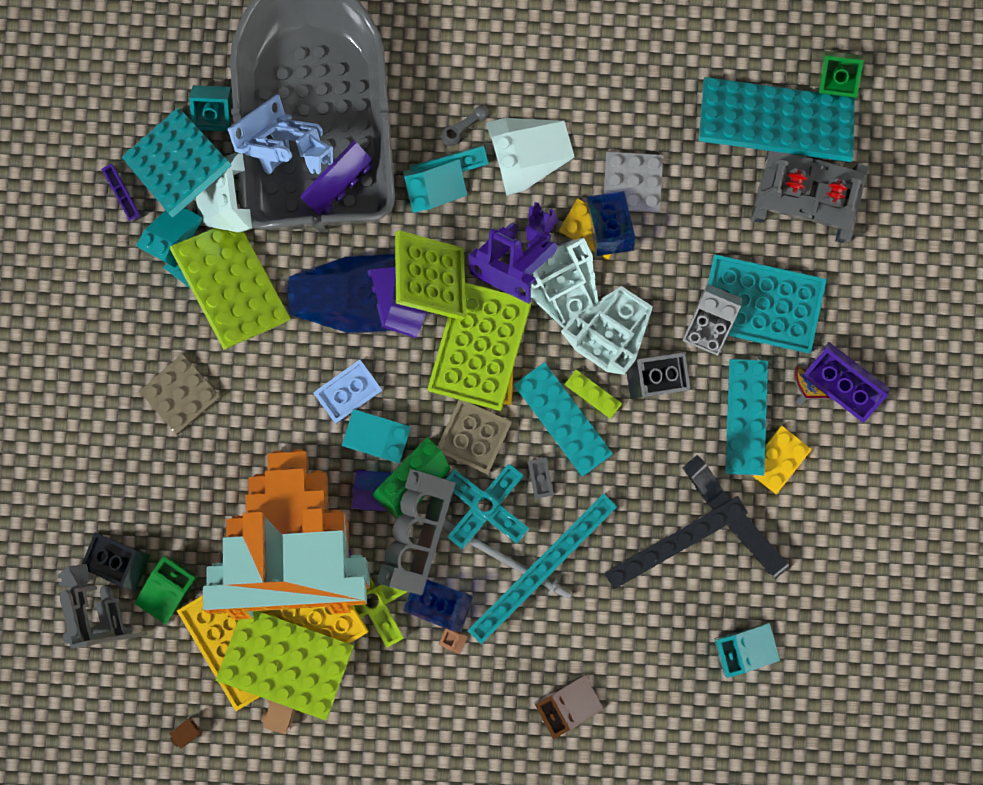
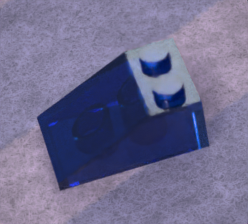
M625 192L587 196L596 255L602 256L635 251L636 237Z
M427 579L422 595L409 593L403 612L448 630L462 632L474 596Z

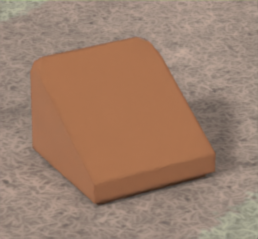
M446 627L439 645L460 654L467 636Z

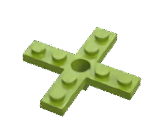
M370 576V589H366V595L375 594L379 599L378 605L374 608L368 607L366 604L353 606L360 618L367 614L370 616L385 646L388 648L404 639V636L386 604L407 591L382 584L376 587Z

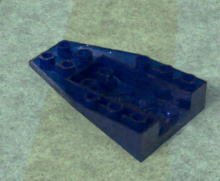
M395 254L343 257L289 276V315L345 333H399L382 327L377 309L378 299L376 293H373L372 290L374 286L372 277H369L367 272L370 269L396 267Z

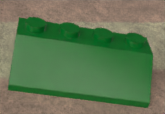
M428 437L372 495L396 519L403 515L400 505L404 493L408 490L405 488L410 469L438 478H443L451 470L442 450ZM426 495L422 496V497L419 499L418 503H419Z

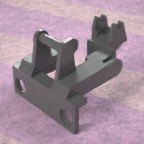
M87 564L67 566L58 575V578L62 579L59 585L70 588V590H64L60 593V602L68 632H65L63 635V640L66 644H70V649L148 635L147 631L132 633L131 627L124 628L118 600L114 598L112 588L109 585H103L100 588L102 601L95 603L100 623L90 628L86 607H89L86 592L97 590V586L87 587V583H90Z

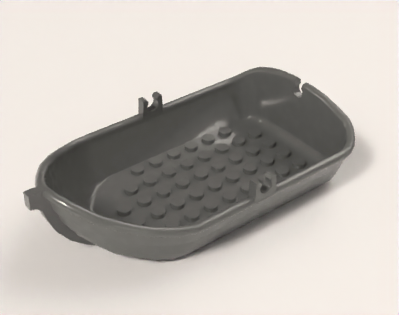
M252 0L238 24L231 46L230 70L233 98L231 114L234 121L232 125L273 96L279 95L284 113L291 115V120L320 125L323 130L320 141L328 146H333V161L354 140L373 162L371 163L372 168L366 174L362 173L358 177V183L353 188L349 186L345 191L346 195L339 202L335 201L331 205L333 207L327 215L322 214L319 217L300 196L328 168V162L325 165L321 162V172L317 174L315 170L312 174L306 165L305 158L300 157L296 142L289 140L292 158L274 168L271 174H267L263 170L259 158L247 156L243 153L245 171L238 173L240 208L250 209L252 227L262 230L316 228L318 232H327V227L365 224L376 222L378 219L385 217L392 211L395 202L385 55L380 33L369 13L359 0ZM274 102L272 105V111L276 113L278 107L277 104ZM240 128L236 130V137L238 139L241 137ZM271 134L265 137L274 140Z

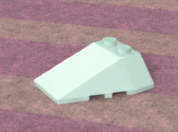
M502 118L486 123L501 171L506 196L527 190L548 174L575 158L565 121Z
M236 152L225 157L232 166L196 197L198 215L203 218L200 225L233 232H243L252 229L250 209H237L233 175L243 172L245 169L243 153Z
M584 238L558 245L555 254L531 275L535 277V282L531 285V298L562 328L566 326L573 316L579 315L587 310V307L598 303L595 272L592 262L593 256Z
M621 286L603 297L595 305H591L579 315L573 316L561 333L575 351L606 372L625 375L636 360L653 306Z

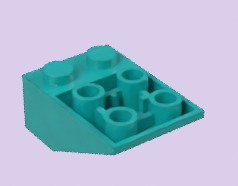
M770 623L714 638L723 674L726 678L744 674L780 661Z

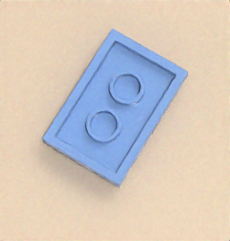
M359 359L313 393L334 423L337 424L351 414L353 409H358L383 390Z

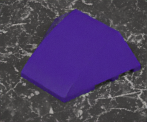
M396 267L368 270V276L372 277L374 285L372 287L373 293H376L378 299L377 309L382 327L417 338L427 311L396 304Z

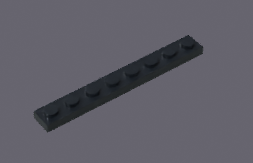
M736 496L610 568L604 574L612 588L616 589L746 515L748 512L739 496Z

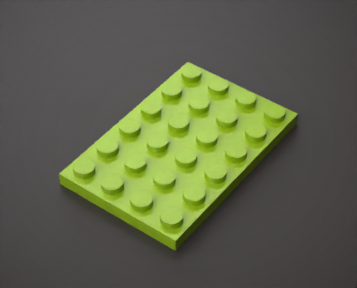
M214 228L170 247L175 260L223 350L291 320L244 231L233 232Z
M465 283L466 318L463 320L447 318L427 391L502 411L532 300L528 304L510 294Z
M253 611V619L238 620L215 681L327 721L354 645L268 614Z

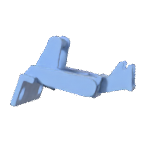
M279 95L273 96L228 128L235 152L259 158L263 170L267 174H271L274 168L292 158L289 140L296 142L300 157L305 158L306 165L312 174L315 170L317 174L321 172V162L324 165L327 162L329 165L333 163L334 149L333 146H328L320 141V137L323 135L320 125L291 120V115L284 113ZM274 102L277 104L278 107L276 113L272 111V105ZM237 128L241 129V137L239 139L236 137ZM271 134L274 140L265 137Z

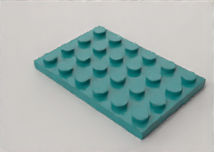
M179 107L122 156V159L172 218L232 166Z
M714 254L707 284L742 298L741 308L727 336L811 354L827 279Z

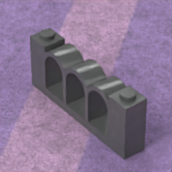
M410 469L405 488L408 490L404 493L400 505L403 515L399 516L393 525L395 541L388 546L385 552V564L381 565L376 583L419 595L423 594L454 490V482ZM424 495L432 496L426 517H420L416 509L419 499ZM417 521L424 522L418 544L411 543L409 540L410 527ZM408 548H415L416 551L410 571L403 569L401 566L403 552Z

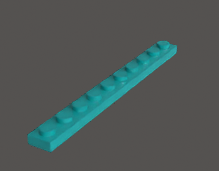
M603 493L468 629V632L482 644L617 506Z

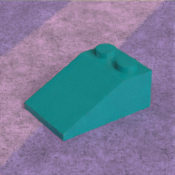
M459 158L403 171L413 213L432 209L467 196Z
M185 208L172 218L165 210L144 230L136 247L175 268L178 263L170 247L192 238L203 218Z
M353 409L341 446L399 464L411 427Z

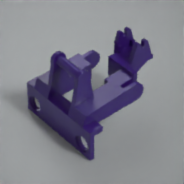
M535 202L534 206L531 205L529 208V224L526 226L527 240L530 242L525 252L522 251L521 241L515 239L518 225L510 223L506 228L502 227L499 230L493 228L489 233V240L479 249L476 248L469 254L471 275L528 304L531 303V285L535 282V277L531 275L553 256L557 250V244L551 242V235L549 234L555 224L558 223L555 211L550 209L549 213H544L538 202ZM511 249L509 266L498 259ZM475 265L480 267L482 273L476 270ZM519 287L525 290L526 296L520 292Z

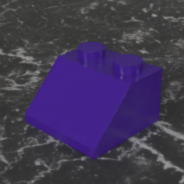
M356 470L352 508L387 511L372 495L392 473Z

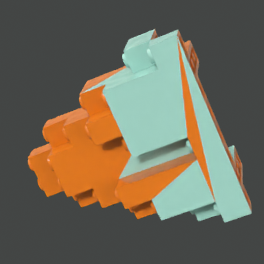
M294 449L292 452L285 453L284 451L276 450L267 454L268 471H265V474H255L254 477H248L249 495H245L246 513H242V516L236 515L232 516V519H226V537L223 538V563H214L212 566L207 567V586H203V610L207 614L228 613L233 620L253 619V611L327 607L331 614L351 613V605L367 604L366 589H370L369 564L362 555H351L349 558L348 519L341 510L329 511L328 477L326 472L323 473V471L315 470L309 473L308 455L306 451L301 449Z

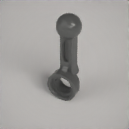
M477 106L470 116L458 124L444 128L441 134L443 143L448 146L456 145L460 140L461 132L478 120L483 121L488 117V109L485 106ZM453 131L456 134V138L450 139L446 133Z

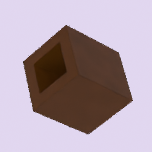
M189 717L170 733V740L176 747L179 746L182 749L203 731Z

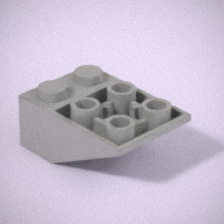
M706 284L683 341L718 356L741 308L742 298Z

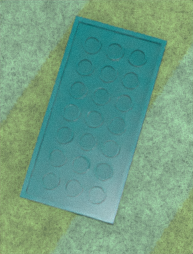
M704 77L698 141L852 162L855 98Z

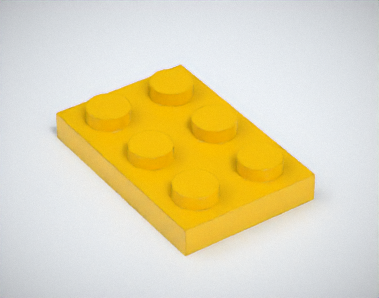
M577 198L558 232L571 240L584 238L591 251L608 260L627 226Z
M780 426L765 445L764 476H751L771 492L777 494L812 449L786 428Z

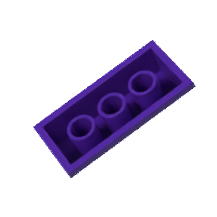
M353 140L333 163L300 196L301 199L319 217L322 214L327 215L333 208L331 205L335 201L339 202L346 195V189L349 186L353 188L359 181L358 177L362 173L366 174L372 168V159Z
M829 341L803 374L805 379L863 423L888 396L890 389Z

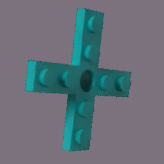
M508 463L487 490L482 491L454 469L446 480L455 483L453 494L471 507V509L447 538L463 550L486 521H488L509 539L518 544L529 531V528L504 509L501 503L520 482L523 474ZM483 500H489L492 502L493 507L490 511L483 512L478 507L479 503Z

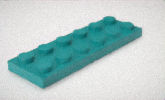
M729 359L725 474L764 476L768 361Z
M545 362L514 384L520 395L582 477L613 455Z

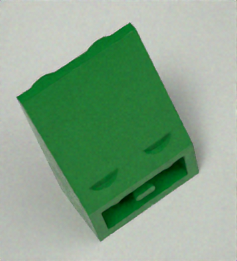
M168 555L163 556L152 571L134 604L167 625L199 576Z

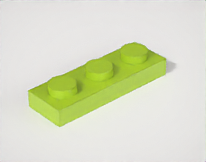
M577 370L574 371L565 383L567 388L609 419L613 417L622 404Z

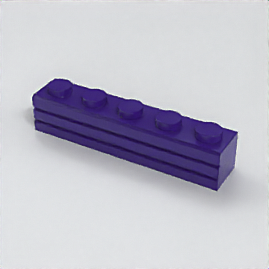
M111 163L102 168L101 170L128 220L132 223L141 218L114 165Z

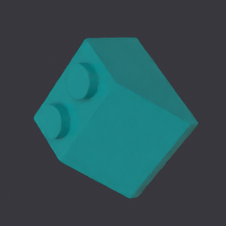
M193 85L189 100L191 121L199 130L229 132L228 128L231 127L232 109L231 87Z

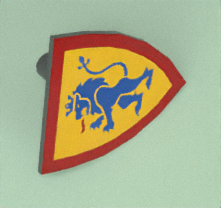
M796 365L794 379L801 393L796 403L801 406L806 400H831L829 396L805 379L803 374L806 370Z

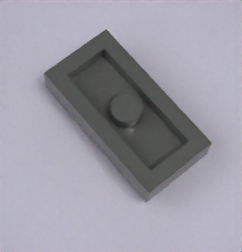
M547 458L528 461L534 499L553 496Z

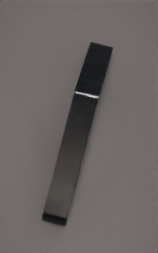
M696 455L682 467L701 497L712 509L731 500L700 456ZM746 515L727 525L775 580L790 567Z

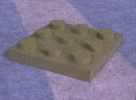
M184 354L176 358L139 391L176 435L221 397Z
M458 400L437 447L442 450L444 455L488 474L512 422L476 405Z

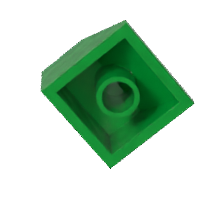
M824 51L819 93L857 98L864 62L863 56Z

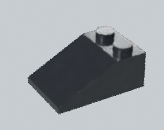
M685 353L636 359L626 372L630 399L691 390Z
M94 532L82 564H87L88 572L122 588L136 591L150 554Z

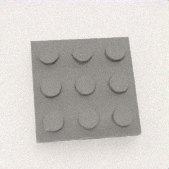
M606 152L603 210L660 213L663 155Z

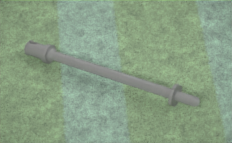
M445 519L442 531L450 534L458 524H453ZM474 537L469 542L472 546L522 574L529 569ZM548 579L544 580L542 585L549 588L548 594L551 595L554 591L567 599L571 597V592L557 585L558 579H555L554 582Z

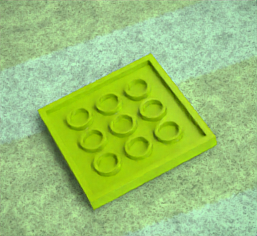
M401 230L395 233L396 304L459 320L466 318L464 248Z

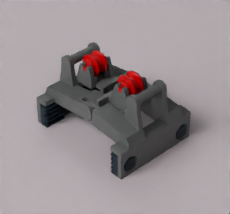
M767 151L750 220L763 222L767 211L809 220L837 228L835 242L847 244L852 238L869 167L857 164L853 169L793 154ZM777 171L774 186L772 188L775 172ZM812 184H816L814 197L809 196ZM850 189L847 206L843 207L846 191ZM782 193L788 194V195H792V196H796V197H791V196H787V195H782Z

